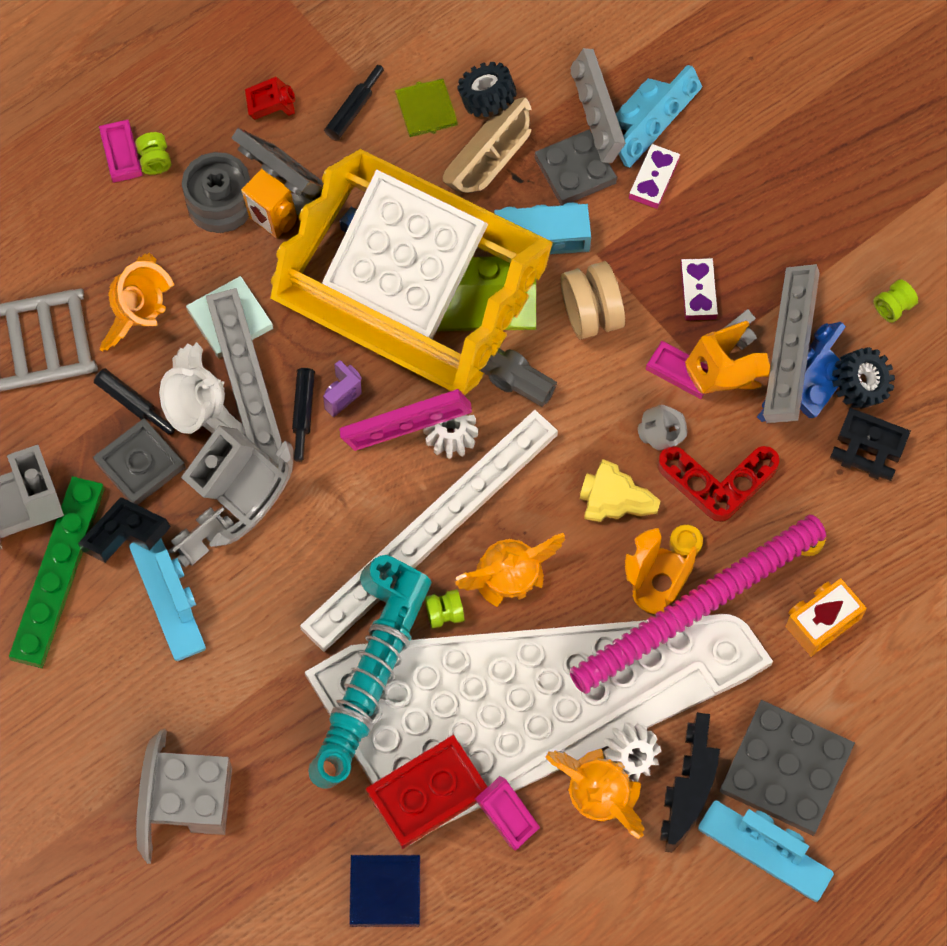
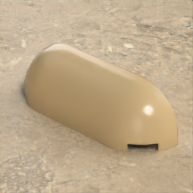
M526 97L518 98L512 104L508 103L507 109L503 110L500 108L498 114H493L445 170L443 181L446 185L464 193L480 191L489 185L531 133V129H529V110L532 109Z

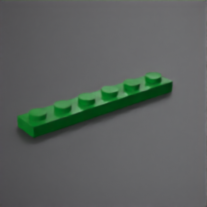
M72 476L61 506L64 516L56 520L9 654L11 661L43 669L83 554L78 543L91 530L105 490L102 483Z

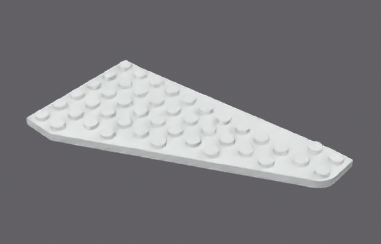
M728 614L702 616L700 621H693L691 627L685 626V631L681 633L676 632L677 634L674 638L668 637V642L665 644L659 643L660 645L657 649L651 648V653L648 655L642 654V659H634V664L631 666L625 665V670L621 672L617 670L616 676H608V681L605 683L600 681L599 687H591V691L585 694L573 683L570 677V668L573 666L578 668L579 662H587V657L590 655L596 656V651L600 649L604 651V646L607 644L613 645V640L617 638L621 640V636L624 633L630 634V629L638 628L641 622L647 623V620L410 640L408 649L400 653L401 665L393 668L394 680L386 684L387 696L379 699L380 712L369 716L373 723L371 732H369L367 737L361 739L354 756L373 784L454 735L487 787L501 776L508 781L514 791H517L560 770L545 758L549 751L565 752L574 759L579 760L588 752L607 748L608 746L604 743V739H612L615 736L612 728H618L622 731L625 722L631 723L633 726L639 723L649 728L747 681L770 667L773 660L750 627L740 618ZM367 644L350 645L305 671L306 678L329 715H331L333 708L340 707L336 700L343 699L346 693L343 685L346 683L350 684L354 675L351 672V668L358 666L361 660L358 652L365 651ZM477 803L469 809L465 810L464 812L460 813L456 817L447 821L443 825L450 823L481 807Z

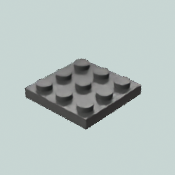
M237 128L231 138L240 145L237 149L239 152L251 160H257L262 164L261 168L271 176L279 177L285 181L284 186L296 195H302L309 200H316L321 196L323 183L320 178L275 144Z
M761 700L719 792L814 836L855 742Z

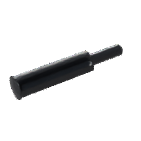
M376 65L364 83L357 84L324 129L327 136L331 139L340 140L341 136L372 95L370 89L384 71L381 65Z
M106 368L99 371L94 379V384L141 420L144 418L146 420L149 419L168 435L174 433L175 428L154 412L153 404Z
M299 368L296 370L297 377L292 424L293 433L296 434L294 460L296 462L304 460L305 436L310 433L315 371L310 368Z

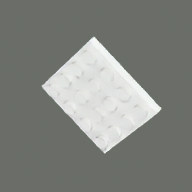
M376 169L322 284L433 339L488 223Z

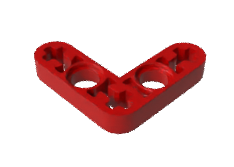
M673 446L665 448L660 453L658 470L662 476L714 521L721 522L731 518L774 476L778 469L780 458L773 448L768 446L758 447L720 483L683 449ZM759 458L761 460L770 459L769 466H762L756 475L754 470L758 466ZM668 459H679L678 467L675 465L667 466ZM681 470L685 473L682 479L679 478ZM692 477H700L704 480L706 486L700 491H695L688 486L687 481ZM737 477H746L752 486L746 491H741L734 486L733 481ZM710 489H713L712 497L708 495ZM715 500L719 503L723 500L726 501V510L722 507L716 510L714 508Z

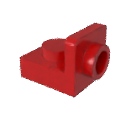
M275 76L245 89L248 115L254 120L278 110H282L288 116L295 114L293 102H295L296 98L294 91L290 85H286L278 77Z

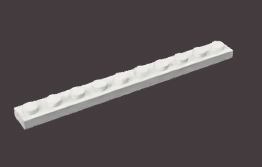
M534 410L373 559L380 555H388L412 568L418 566L557 437L558 430ZM369 563L300 625L301 630L323 652L380 601V599L366 592L360 582L361 572ZM395 575L391 577L393 578L392 583L390 585V588L392 589L394 588L395 583L398 579V577H396Z

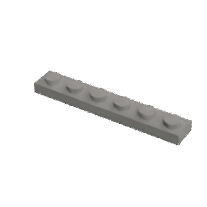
M817 264L786 267L763 413L766 423L799 420L820 274Z
M237 288L207 295V304L245 435L279 465V457L275 453L282 445V441Z

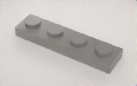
M583 48L577 59L572 63L570 68L571 75L574 78L579 99L582 102L586 120L590 126L601 162L613 163L626 143L594 49Z

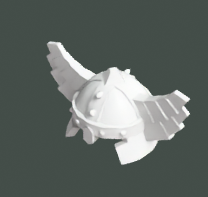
M197 342L194 346L187 343L172 358L173 368L167 371L161 380L159 395L166 419L173 428L181 433L191 434L203 426L213 434L220 425L238 429L246 436L242 423L236 420L223 405L225 400L224 381L221 382L210 371L203 368L201 361L203 349Z

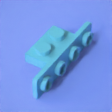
M687 65L670 84L648 78L616 113L620 128L627 131L623 135L626 144L619 152L624 166L630 168L701 90L702 85L693 66Z
M162 538L150 551L135 543H131L129 548L174 660L180 661L205 651L206 646L191 610V607L196 606V602L190 587L183 589L179 578L184 577V573L178 558L171 560Z
M713 801L698 826L700 832L812 901H819L834 872L805 855L809 845L804 843L805 840L800 834L791 829L784 831L774 825V820L762 811L757 810L753 812L748 809L743 817L719 801Z

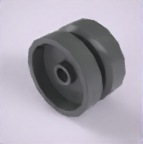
M208 153L193 160L184 171L182 188L189 217L198 227L208 232L224 233L237 229L249 218L241 189L250 181L247 167L240 159L228 153Z

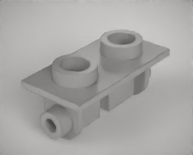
M210 507L196 519L199 523L196 528L191 532L185 528L171 540L174 546L168 552L173 553L177 550L180 554L177 558L184 568L188 565L193 566L210 551L202 542L203 539L207 538L211 542L218 532L227 530L234 525L228 516L222 518L219 515L225 510L223 507L216 511Z

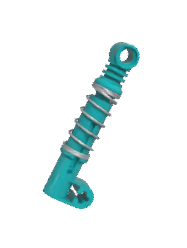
M380 555L373 559L362 570L360 575L363 589L370 595L386 602L380 618L373 621L369 628L370 636L365 637L368 642L365 651L358 652L361 660L357 667L351 668V672L354 675L350 684L346 683L343 685L346 689L343 699L336 700L340 707H335L331 711L329 718L331 725L330 730L326 734L327 738L324 739L317 756L309 765V778L319 788H332L345 780L350 774L352 758L356 753L355 750H357L361 739L367 737L373 727L369 716L380 712L379 699L386 697L388 694L386 684L395 678L393 668L401 665L400 653L408 649L412 637L409 632L432 583L431 579L422 572L388 555ZM395 575L396 577H398V579L395 583L394 588L392 589L390 588V585L393 580V578L391 577ZM324 761L331 762L336 770L335 776H329L325 772L323 767Z

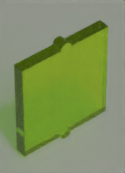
M443 78L426 83L417 82L414 86L395 90L409 137L429 132L435 134L437 130L458 125Z

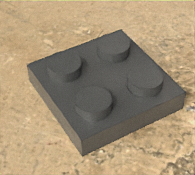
M590 129L535 152L534 158L561 206L600 191L617 182V176L610 164L601 162Z
M145 418L93 456L94 462L127 500L137 505L186 468L184 462Z

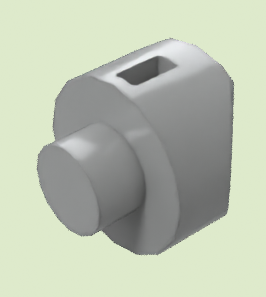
M658 405L647 409L643 413L642 423L638 425V434L644 443H649L658 451L664 450L665 448L676 446L687 437V424L683 413L665 405ZM674 426L676 431L669 432V428Z

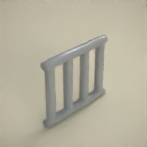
M82 288L0 304V317L6 316L16 374V376L0 379V392L98 371V366L95 360H91L81 305V300L84 299ZM68 303L79 363L60 367L50 307ZM37 309L47 369L28 373L18 313Z

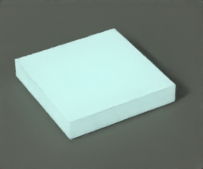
M241 276L186 305L188 313L218 359L223 356L207 304V295L237 288L252 340L273 329L272 322Z

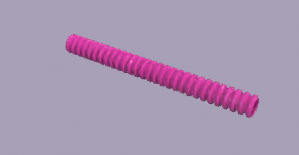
M809 514L805 516L804 520H799L796 525H791L788 531L784 530L780 533V536H774L772 542H765L764 547H757L755 552L752 551L748 553L747 557L740 558L739 563L734 562L731 564V568L723 569L722 574L717 573L714 575V579L706 580V585L700 584L697 590L692 589L689 591V596L686 594L681 596V601L675 600L672 606L664 607V612L658 611L655 617L647 618V623L641 622L638 628L630 629V634L624 633L621 636V640L617 638L613 640V645L607 644L604 646V651L600 649L596 651V656L590 655L587 657V662H579L578 668L575 666L571 667L570 677L573 683L581 692L588 694L591 691V687H599L600 681L605 683L608 681V676H616L617 670L620 672L625 670V665L631 666L634 664V659H642V654L648 655L651 653V648H659V643L665 644L668 642V637L674 638L677 634L676 632L681 633L685 631V626L691 627L693 621L698 622L702 619V615L708 616L710 610L715 611L719 605H725L727 599L732 600L735 598V594H742L744 589L752 587V583L757 584L760 582V578L768 577V574L774 573L777 567L781 568L785 565V562H791L793 556L798 557L802 551L806 552L810 546L813 547L817 545L818 541L825 540L826 531L823 524L814 515Z

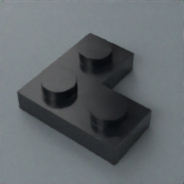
M120 497L81 539L78 545L83 552L106 563L126 540L150 551L171 526L166 518Z

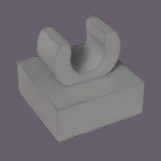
M747 309L726 327L748 321L750 324L756 318ZM747 328L736 345L743 350L757 337L750 328Z

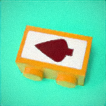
M261 169L241 191L249 218L277 239L283 232H288L294 226L297 214L291 191L278 179Z
M841 578L832 585L829 581L824 583L814 592L815 597L808 603L802 600L788 612L790 616L785 627L810 657L859 622L867 609Z

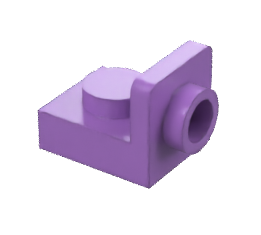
M340 360L334 364L335 374L340 382L335 381L326 389L323 396L325 410L333 418L362 394V378L353 366H346Z

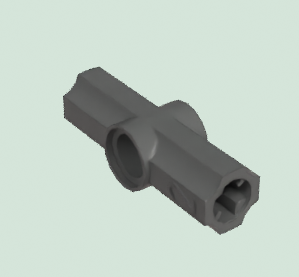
M499 348L496 355H491L484 368L479 370L488 375L490 381L499 389L505 392H512L514 390L541 407L548 403L557 387V381L532 368L521 354L510 349L503 351Z

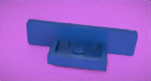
M842 322L826 323L819 327L814 334L815 339L809 346L800 410L808 418H816L839 387L833 386V381L838 380V377L832 376V373L838 369L834 365L840 359L830 348L846 328ZM765 401L762 404L763 409L757 416L761 422L766 421L763 416Z

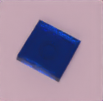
M351 855L350 927H420V855Z

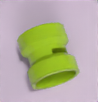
M145 133L136 139L137 152L142 156L139 160L142 172L156 175L167 171L171 167L170 155L165 151L167 148L165 136L162 133Z
M898 279L891 284L888 292H881L873 299V303L882 318L890 323H894L902 316L904 310H910L918 304V296L909 283Z
M458 589L447 591L445 595L439 597L435 594L425 597L431 628L441 627L444 622L448 621L453 623L465 621Z

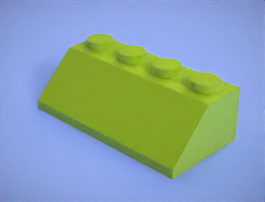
M472 257L437 331H475L482 325L488 299L505 285L510 263L499 257ZM536 279L532 287L525 292L529 294V298L518 317H513L505 330H536Z

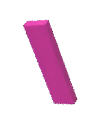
M459 389L341 427L339 428L340 437L356 451L470 414L472 412L471 402Z

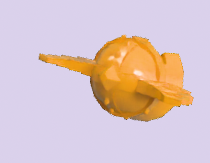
M144 253L142 257L139 256L136 262L127 266L110 284L109 302L116 318L110 331L101 342L99 350L102 352L108 350L111 346H115L121 338L123 339L131 326H158L156 317L163 314L166 310V306L162 305V293L173 287L174 283L169 274L156 264L157 259L151 253Z
M564 533L554 535L551 539L532 548L519 540L506 539L490 545L482 558H480L476 571L465 572L456 577L457 581L455 584L459 589H465L466 591L478 589L485 600L498 607L504 597H517L518 600L526 597V592L532 590L533 586L543 587L544 574L541 563L556 554V551L562 547V543L566 540Z
M602 749L588 752L579 760L574 759L565 752L560 753L556 750L547 753L545 758L552 765L571 777L568 791L572 804L580 814L591 820L603 822L617 818L631 835L637 839L644 836L642 820L633 810L640 795L641 783L629 781L628 774L623 770L625 768L623 763L618 762L616 764L611 759H604Z

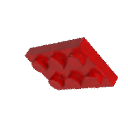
M452 735L371 784L365 790L401 849H404L477 804L475 798L487 788V785L456 737Z

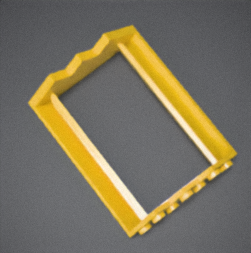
M359 149L334 165L329 166L324 171L321 196L306 204L300 212L299 220L301 223L299 233L279 246L276 253V258L278 259L277 267L271 279L273 287L270 299L450 391L459 389L466 395L479 384L484 375L479 370L484 368L491 355H496L507 336L504 330L509 326L513 317H518L529 298V294L525 292L532 287L535 279H540L545 271L553 242ZM376 169L488 223L477 247L510 263L504 287L488 299L482 325L465 338L461 354L302 274L353 188L356 187L366 192Z

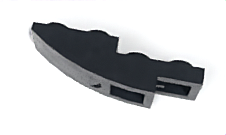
M697 712L694 722L687 723L685 743H691L690 756L684 755L681 772V775L687 776V778L676 776L673 787H666L664 807H669L670 813L669 820L662 821L660 840L666 841L665 852L672 853L686 838L700 816L713 785L720 749L707 747L710 714Z

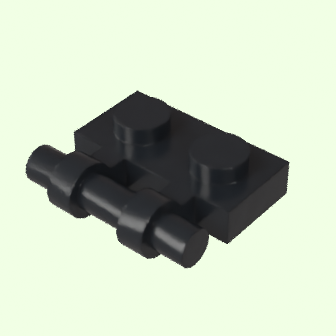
M849 408L837 439L849 444L846 451L834 446L830 458L841 462V466L850 469L852 466L869 473L871 478L878 480L880 477L892 481L896 469L885 466V460L889 459L897 463L899 462L911 430ZM858 448L876 454L875 461L857 455Z

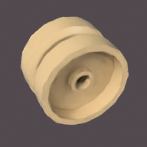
M606 261L588 266L586 275L580 269H574L561 274V289L565 308L571 326L579 340L596 336L599 325L606 332L624 328L625 312L621 293L615 275Z

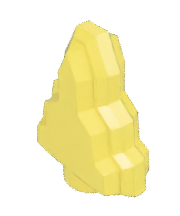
M602 459L595 475L586 474L580 494L581 500L588 501L584 519L601 522L606 517L619 519L627 513L636 516L657 514L661 502L648 489L635 486L631 476L620 472L617 464Z

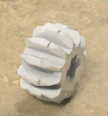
M464 415L424 428L423 433L428 435L425 438L427 446H434V453L436 455L446 451L448 459L452 458L455 451L463 457L465 455V447L473 449L475 445L473 438L478 436V428L474 426L476 424L475 416ZM447 429H454V433H447Z
M625 722L622 731L618 728H612L615 736L612 739H604V743L609 747L603 751L604 759H611L616 764L618 762L623 763L625 766L623 770L632 781L638 782L640 773L650 776L648 768L650 765H659L658 759L654 756L662 752L660 746L656 743L658 740L657 736L652 731H647V728L639 723L633 726L631 723Z

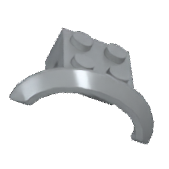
M219 425L181 477L203 498L217 499L240 520L227 530L218 532L209 544L211 547L228 545L237 541L253 529L274 505L292 473L294 450L289 442L284 441L275 453L279 457L278 465L238 429Z
M39 445L7 455L12 472L0 476V538L64 516Z
M161 729L148 742L139 787L136 824L137 850L147 864H151L153 851L151 823L188 826L191 833L225 835L232 776V766L229 757L161 753L162 748L166 744V729Z

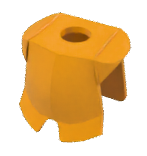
M748 321L708 333L700 338L685 361L687 372L700 393H713L715 391H727L737 388L756 389L761 387L762 384L754 379L756 377L769 376L770 362L767 353H752L737 360H732L728 357L748 328ZM707 361V373L703 371L700 362Z
M659 528L650 529L635 538L636 553L633 556L626 554L625 558L626 577L633 588L634 602L642 610L654 615L658 611L664 612V607L672 606V603L679 596L692 572L697 547L693 546L687 558H684L675 552L660 548L662 536ZM658 575L667 576L671 581V587L666 591H657L652 585L653 579Z

